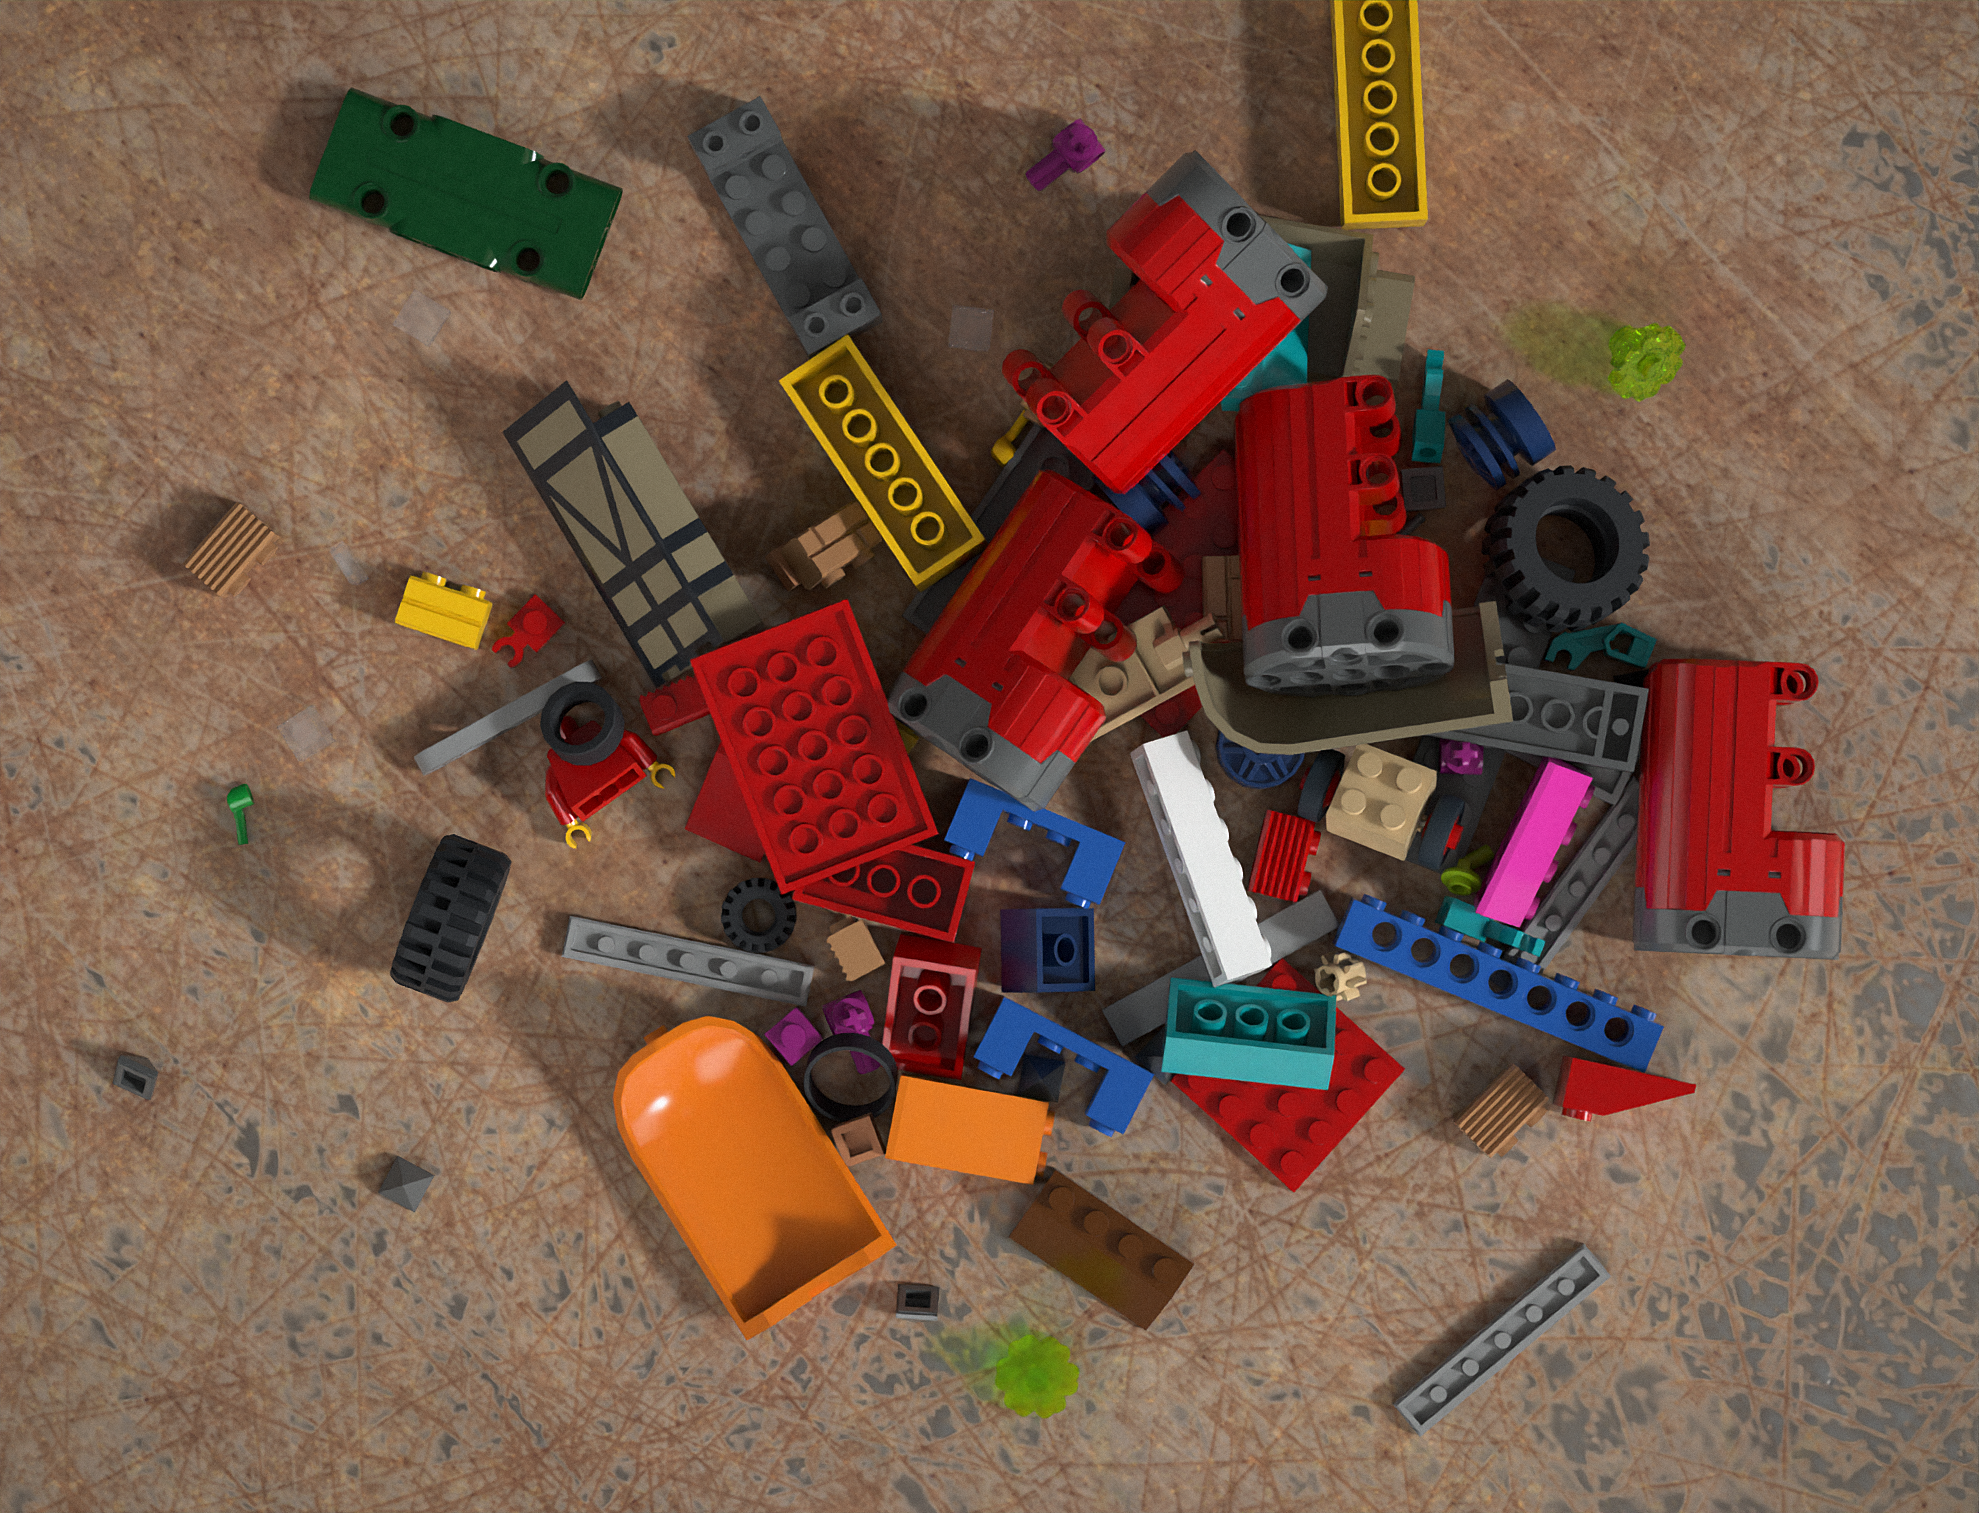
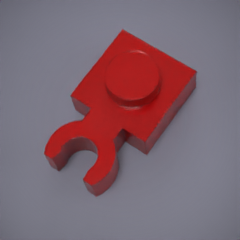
M535 594L506 623L515 632L510 637L498 639L493 644L491 650L497 654L504 646H512L515 650V655L507 665L513 669L523 661L524 649L528 645L538 653L566 623Z

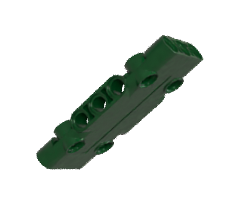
M351 87L344 98L311 185L309 199L361 218L369 224L388 228L389 232L484 269L497 273L503 271L517 276L525 282H533L582 300L588 289L619 207L623 188L572 170L563 163L548 161L544 159L543 155L448 118L434 114L430 117L415 111L407 105H398ZM409 117L413 119L414 127L409 134L405 136L394 134L393 127L399 118ZM561 174L568 177L569 186L566 191L560 194L548 191V182L553 176ZM372 194L384 196V206L377 213H367L364 209L365 200ZM532 251L539 254L540 263L537 268L532 271H523L519 268V259L525 252Z

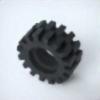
M751 878L738 883L737 886L728 892L721 907V923L723 924L725 934L737 947L749 952H768L783 945L794 931L797 919L796 906L790 893L782 895L777 882L766 878ZM754 899L768 901L775 910L774 923L769 929L762 932L750 930L743 921V910Z

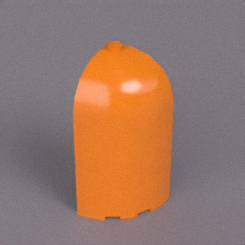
M704 1016L683 1022L670 1031L663 1025L643 1038L647 1045L634 1053L618 1072L613 1103L617 1128L626 1148L747 1341L805 1305L830 1286L833 1287L897 1246L781 1061L758 1035L733 1020L712 1016Z

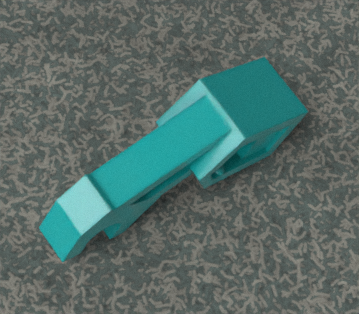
M1427 350L1421 409H1415L1411 461L1441 463L1445 439L1446 413L1445 411H1439L1444 371L1442 370L1444 351Z
M1622 622L1572 633L1565 631L1551 640L1543 660L1553 663L1557 652L1564 650L1570 655V661L1566 669L1574 671L1590 652L1603 650L1604 657L1642 670L1647 666L1657 639ZM1618 633L1632 638L1626 654L1620 653L1618 649L1611 650L1609 642L1613 641Z
M1445 895L1435 923L1482 942H1485L1488 937L1540 957L1546 941L1493 921L1494 919L1476 913L1473 905Z

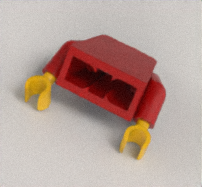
M566 716L561 722L560 734L566 743L581 745L597 736L602 727L595 720H592L580 728L573 717ZM624 729L623 738L617 749L605 760L592 765H573L562 760L551 748L547 752L550 766L545 771V798L560 825H566L568 829L566 833L567 844L572 848H577L571 832L576 829L584 831L586 838L590 842L592 836L591 829L583 822L647 777L643 770L648 769L650 771L649 778L651 783L662 789L664 787L655 778L656 772L661 768H666L675 778V771L667 764H659L656 760L657 754L638 734ZM577 817H579L582 822H577Z

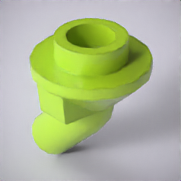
M1485 844L1459 859L1457 865L1443 871L1441 875L1442 883L1450 892L1461 896H1466L1480 890L1482 879L1474 869L1493 860V851Z

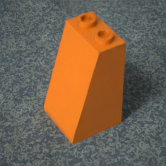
M902 1073L885 1158L1033 1185L1035 1176L1043 1177L1048 1153L1041 1152L1040 1148L1043 1135L1051 1136L1055 1111L1048 1110L1049 1101Z

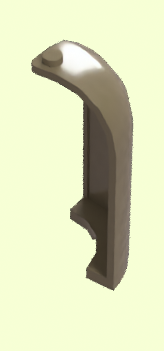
M1496 601L1479 603V606L1452 610L1453 670L1431 683L1399 691H1375L1357 696L1330 694L1313 698L1279 695L1263 691L1245 683L1243 641L1229 643H1203L1200 640L1190 641L1189 651L1182 652L1186 677L1193 676L1205 715L1227 739L1256 753L1293 755L1513 722L1505 664L1497 665L1496 657L1504 656Z

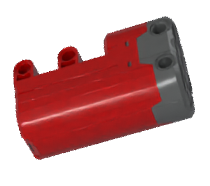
M1196 150L1184 153L1106 231V245L1140 280L1110 310L1088 290L1080 289L1067 295L1063 301L1062 314L1081 339L1050 369L1032 352L1025 349L1012 351L1006 356L1002 364L1003 376L1016 393L1027 403L1039 421L1116 494H1126L1290 334L1326 298L1328 287ZM1093 307L1092 314L1087 319L1079 321L1082 311ZM1030 367L1033 368L1029 377L1024 380H1018L1023 370Z
M1381 375L1349 376L1328 381L1276 386L1256 392L1239 404V412L1234 420L1243 666L1245 683L1249 686L1287 696L1312 698L1330 694L1357 696L1375 691H1399L1422 686L1438 680L1454 668L1449 556L1445 550L1428 539L1395 534L1403 528L1407 518L1403 497L1398 491L1400 482L1396 464L1391 458L1402 447L1403 438L1399 420L1394 414L1396 404L1391 383ZM1378 395L1385 398L1378 405L1366 403L1372 396ZM1381 428L1392 430L1391 434L1384 438L1373 436L1374 432ZM1378 473L1389 475V478L1383 483L1377 484L1369 481L1372 476ZM1384 505L1396 507L1395 511L1389 515L1376 513Z
M1050 469L1039 470L885 694L889 712L900 723L1033 812L1045 809L1106 719L1104 705L1089 693L1070 682L1069 678L1090 648L1114 662L1124 661L1134 653L1137 647V637L1125 623L1114 615L1115 611L1137 579L1161 593L1176 590L1184 579L1185 570L1182 563L1162 545L1152 540L1150 534L1127 514L1059 473ZM1165 562L1163 569L1159 573L1154 574L1156 568ZM1117 631L1115 639L1107 644L1110 635Z
M1678 658L1662 659L1660 662H1655L1649 667L1648 674L1643 678V688H1647L1649 691L1641 730L1632 940L1634 951L1839 960L1842 944L1845 842L1836 833L1771 830L1773 789L1803 785L1811 779L1815 771L1814 759L1806 750L1797 747L1774 746L1776 707L1807 700L1817 691L1819 684L1818 675L1809 665L1792 662ZM1799 673H1800L1801 675H1803V677L1805 678V681H1806V687H1805V690H1804V691H1803V689H1804L1803 680H1802L1801 676L1799 675ZM1787 679L1792 684V692L1787 687ZM1797 758H1798V759L1801 761V763H1802V768H1803V769H1802L1801 775H1800V771H1801V770H1800V764H1799ZM1784 762L1788 765V776L1783 771Z

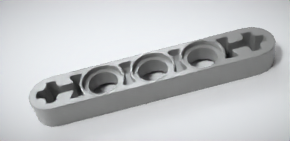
M593 660L586 661L414 756V759L423 776L428 775L542 713L548 698L560 687L573 682H591L595 684L602 679V676Z

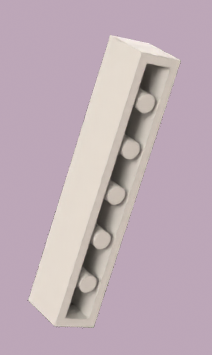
M1187 730L1142 744L1132 751L1130 755L1213 986L1217 987L1269 968L1272 966L1270 961L1271 948L1266 937L1261 935L1257 925V909L1251 897L1247 896L1244 889L1242 867L1238 859L1233 857L1227 842L1229 840L1228 828L1224 820L1218 817L1213 803L1215 800L1214 790L1209 780L1204 778L1199 764L1201 755L1197 744L1190 739Z

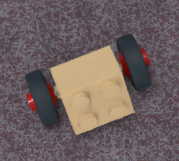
M1360 744L1356 746L1341 779L1345 755L1334 749H1326L1319 752L1312 767H1307L1300 783L1299 790H1302L1298 804L1299 816L1314 822H1320L1326 814V828L1328 832L1402 861L1405 860L1417 831L1422 832L1418 862L1433 869H1440L1450 850H1455L1461 839L1464 827L1460 824L1465 810V801L1453 795L1444 794L1438 801L1434 811L1427 818L1425 812L1436 789L1437 771L1368 744Z

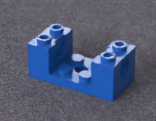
M972 778L969 779L944 839L945 842L952 844L949 850L950 853L973 861L975 854L983 857L1001 813L1009 814L1007 822L1019 828L1030 831L1032 825H1036L1048 830L1046 839L1065 847H1069L1071 840L1079 843L1060 890L1067 892L1065 901L1082 908L1089 909L1091 903L1100 905L1126 842L1046 809L1033 812L1005 792Z
M1004 996L974 1053V1058L980 1060L977 1068L997 1079H1000L1003 1073L1011 1076L1033 1033L1036 1032L1040 1034L1037 1042L1059 1054L1063 1047L1077 1053L1074 1061L1098 1073L1101 1066L1106 1068L1084 1113L1091 1118L1088 1125L1109 1137H1112L1115 1131L1124 1134L1154 1074Z

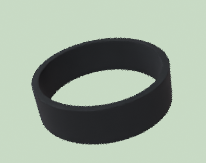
M858 1033L832 1035L819 1042L808 1057L804 1075L806 1096L817 1111L838 1122H845L870 1112L876 1118L890 1106L894 1098L898 1075L896 1062L883 1044L869 1036ZM843 1050L857 1051L874 1058L883 1066L889 1076L890 1087L882 1097L871 1103L845 1105L829 1099L817 1088L812 1078L811 1069L817 1061L830 1053Z

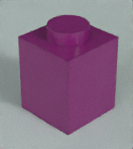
M798 1006L764 1034L791 1066L825 1038Z

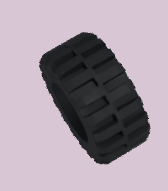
M1572 465L1559 466L1553 471L1549 468L1539 471L1503 497L1494 507L1495 513L1486 522L1484 530L1490 535L1482 540L1481 553L1489 555V560L1483 564L1486 577L1493 576L1496 585L1491 589L1497 598L1503 595L1508 600L1507 610L1514 616L1522 612L1526 615L1525 623L1537 628L1545 622L1548 631L1561 632L1568 628L1573 632L1582 630L1590 624L1595 625L1620 609L1630 600V595L1638 591L1643 582L1640 574L1648 569L1650 557L1648 554H1643V550L1650 546L1649 533L1642 532L1640 525L1645 522L1641 511H1633L1629 503L1634 499L1626 490L1620 494L1614 488L1616 481L1606 475L1600 480L1595 478L1596 471L1593 469L1582 467L1577 472H1574ZM1555 515L1567 518L1586 533L1595 554L1594 572L1588 582L1572 583L1565 581L1553 574L1543 563L1536 546V528L1543 516Z
M455 834L446 835L441 839L422 880L393 959L390 976L395 983L447 1003L459 1000L483 946L507 881L512 861L505 853Z

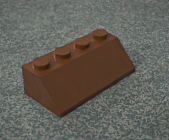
M1054 1168L1008 1236L1144 1330L1149 1328L1165 1308L1194 1266L1192 1260L1056 1168Z

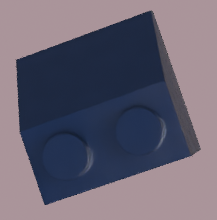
M1094 908L1000 909L1002 993L1095 991Z

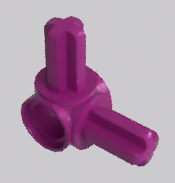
M1079 118L1053 138L1051 145L1054 150L1027 170L1025 175L1034 189L1042 191L1068 170L1072 173H1081L1096 162L1106 150L1097 140L1095 132Z
M1440 738L1439 774L1482 775L1483 746L1471 744L1467 741L1460 742Z
M861 990L822 1005L823 1013L833 1035L858 1033L870 1037L868 1030L873 1028L874 1019ZM849 1051L859 1074L870 1073L880 1067V1063L874 1058L861 1052Z

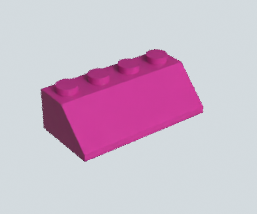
M1543 756L1482 881V886L1473 899L1476 913L1519 928L1524 918L1531 921L1541 898L1535 895L1542 881L1549 884L1558 867L1559 861L1554 859V856L1560 844L1567 846L1574 835L1577 823L1572 822V819L1578 807L1585 809L1588 806L1596 786L1590 784L1593 779L1590 772L1564 760Z

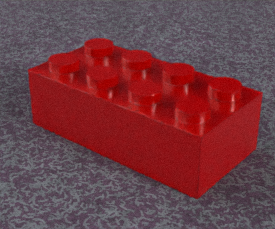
M909 845L795 889L792 900L954 943L975 862Z

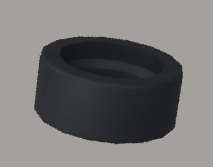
M573 682L560 687L548 698L542 709L540 721L544 740L562 760L573 765H592L605 760L617 749L623 738L625 724L621 708L603 687L591 682ZM585 702L598 704L605 714V723L600 733L591 741L581 745L566 743L560 734V725L566 713L574 706Z

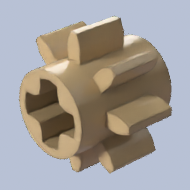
M1346 950L1339 953L1333 951L1322 955L1321 960L1324 966L1314 969L1318 990L1326 996L1336 995V1001L1342 999L1349 1001L1359 997L1360 993L1357 986L1367 983L1363 962L1357 957L1351 956V952Z

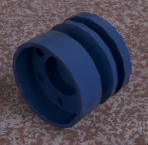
M1508 379L1484 395L1490 414L1486 416L1480 409L1470 404L1465 408L1471 425L1459 413L1448 420L1450 429L1456 439V445L1472 470L1477 475H1480L1495 491L1507 484L1500 467L1512 479L1520 475L1514 456L1518 454L1525 462L1534 466L1556 450L1555 443L1541 417L1521 390Z
M1172 451L1158 462L1126 494H1116L1095 474L1091 477L1123 513L1134 519L1150 534L1151 539L1169 524L1167 516L1160 507L1165 501L1180 511L1186 508L1174 494L1178 489L1182 487L1193 500L1202 494L1197 488L1190 470Z
M1218 730L1215 745L1218 763L1227 777L1242 787L1256 790L1276 787L1296 773L1305 753L1293 755L1255 754L1252 750L1227 739L1220 730Z

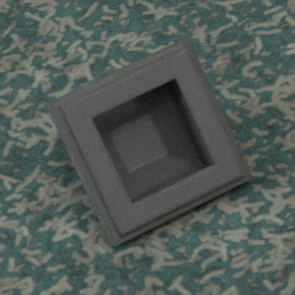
M1163 1027L1135 1057L1166 1085L1177 1073L1161 1072L1165 1027Z
M1025 1054L1017 1095L1058 1103L1066 1062Z
M120 1055L112 1083L140 1097L151 1100L159 1072L146 1057Z
M397 1156L378 1193L415 1212L435 1175Z
M898 1284L896 1318L915 1323L937 1321L940 1287Z

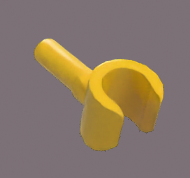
M1025 410L1022 411L1011 429L998 439L991 449V456L1001 467L1007 465L1017 450L1011 443L1018 437L1029 421L1023 416Z

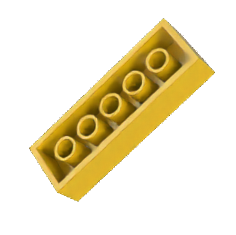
M1330 0L1341 229L1422 227L1428 220L1418 2L1417 0Z
M848 334L778 380L920 592L986 549L988 546L987 541Z

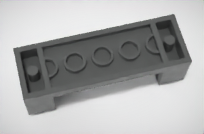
M761 96L687 136L691 148L809 360L848 334L852 340L883 322L878 306L862 278L859 279L786 148L781 132Z
M1505 664L1513 722L1420 735L1460 742L1467 741L1471 744L1590 764L1592 767L1633 774L1649 689Z

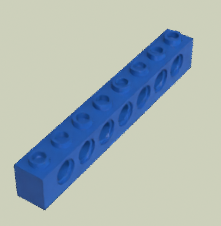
M1363 894L1361 900L1351 897L1333 940V944L1336 947L1645 1073L1664 1028L1663 1025L1654 1021L1656 1013L1635 1004L1631 1011L1616 1005L1618 997L1596 988L1593 995L1577 989L1579 981L1560 973H1556L1554 979L1539 974L1540 965L1521 957L1517 958L1516 963L1502 959L1500 956L1503 950L1479 941L1477 948L1461 942L1464 934L1443 925L1440 926L1438 932L1423 926L1425 918L1402 909L1400 916L1384 910L1387 905L1386 902L1370 895ZM1381 922H1389L1395 929L1393 939L1387 944H1378L1374 942L1372 937L1374 927ZM1420 938H1428L1433 943L1432 954L1424 960H1417L1411 954L1412 944ZM1458 954H1467L1472 961L1469 972L1462 976L1452 974L1450 971L1452 958ZM1496 970H1506L1510 975L1508 987L1499 992L1491 990L1488 984L1490 975ZM1539 985L1545 986L1548 990L1547 1002L1540 1007L1530 1006L1527 1001L1530 989ZM1576 1001L1584 1002L1587 1007L1585 1018L1578 1023L1568 1022L1566 1018L1567 1007ZM1614 1017L1622 1018L1625 1022L1624 1033L1616 1039L1607 1038L1604 1032L1607 1021Z

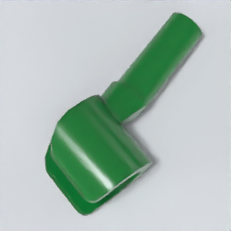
M243 784L232 788L227 795V803L235 818L238 845L248 844L246 819L243 809L254 805V799L249 786Z

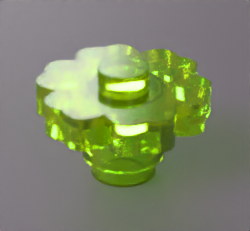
M1652 323L1641 328L1627 325L1618 329L1609 341V350L1612 356L1610 364L1614 369L1609 374L1608 381L1612 389L1623 399L1632 397L1637 402L1655 396L1661 384L1670 383L1683 364V360L1679 356L1685 350L1686 344L1682 341L1681 335L1670 325L1662 328L1658 323Z
M1029 1333L1020 1339L1011 1341L1008 1345L1009 1356L1001 1357L996 1362L995 1385L999 1389L1006 1391L1004 1394V1404L1022 1417H1026L1035 1411L1039 1417L1045 1419L1054 1413L1063 1411L1066 1407L1065 1396L1073 1395L1078 1390L1079 1368L1073 1362L1068 1361L1070 1358L1069 1347L1064 1343H1059V1340L1052 1335L1044 1337L1039 1342L1037 1337Z

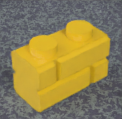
M425 571L422 572L421 578L410 575L395 623L477 651L493 604L490 601L484 600L486 592L462 584L460 591L444 587L445 578Z

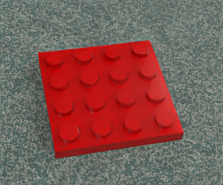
M1283 958L1278 960L1255 985V987L1322 994ZM1336 1007L1335 1052L1328 1090L1176 1074L1170 1081L1292 1192H1295L1403 1073L1405 1068Z

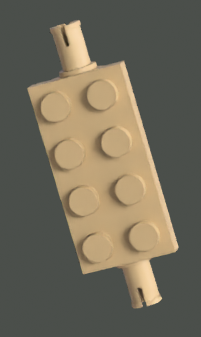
M1163 605L1127 625L1137 637V647L1128 659L1114 662L1092 648L1088 650L1069 678V681L1104 705L1106 719L1091 741L1195 685L1193 676L1186 677L1182 652L1189 651L1190 641L1200 640L1203 643H1211L1225 636L1221 624L1208 632L1204 631L1219 621L1213 612L1181 630L1176 626L1166 606ZM1117 632L1110 635L1107 644L1115 639Z

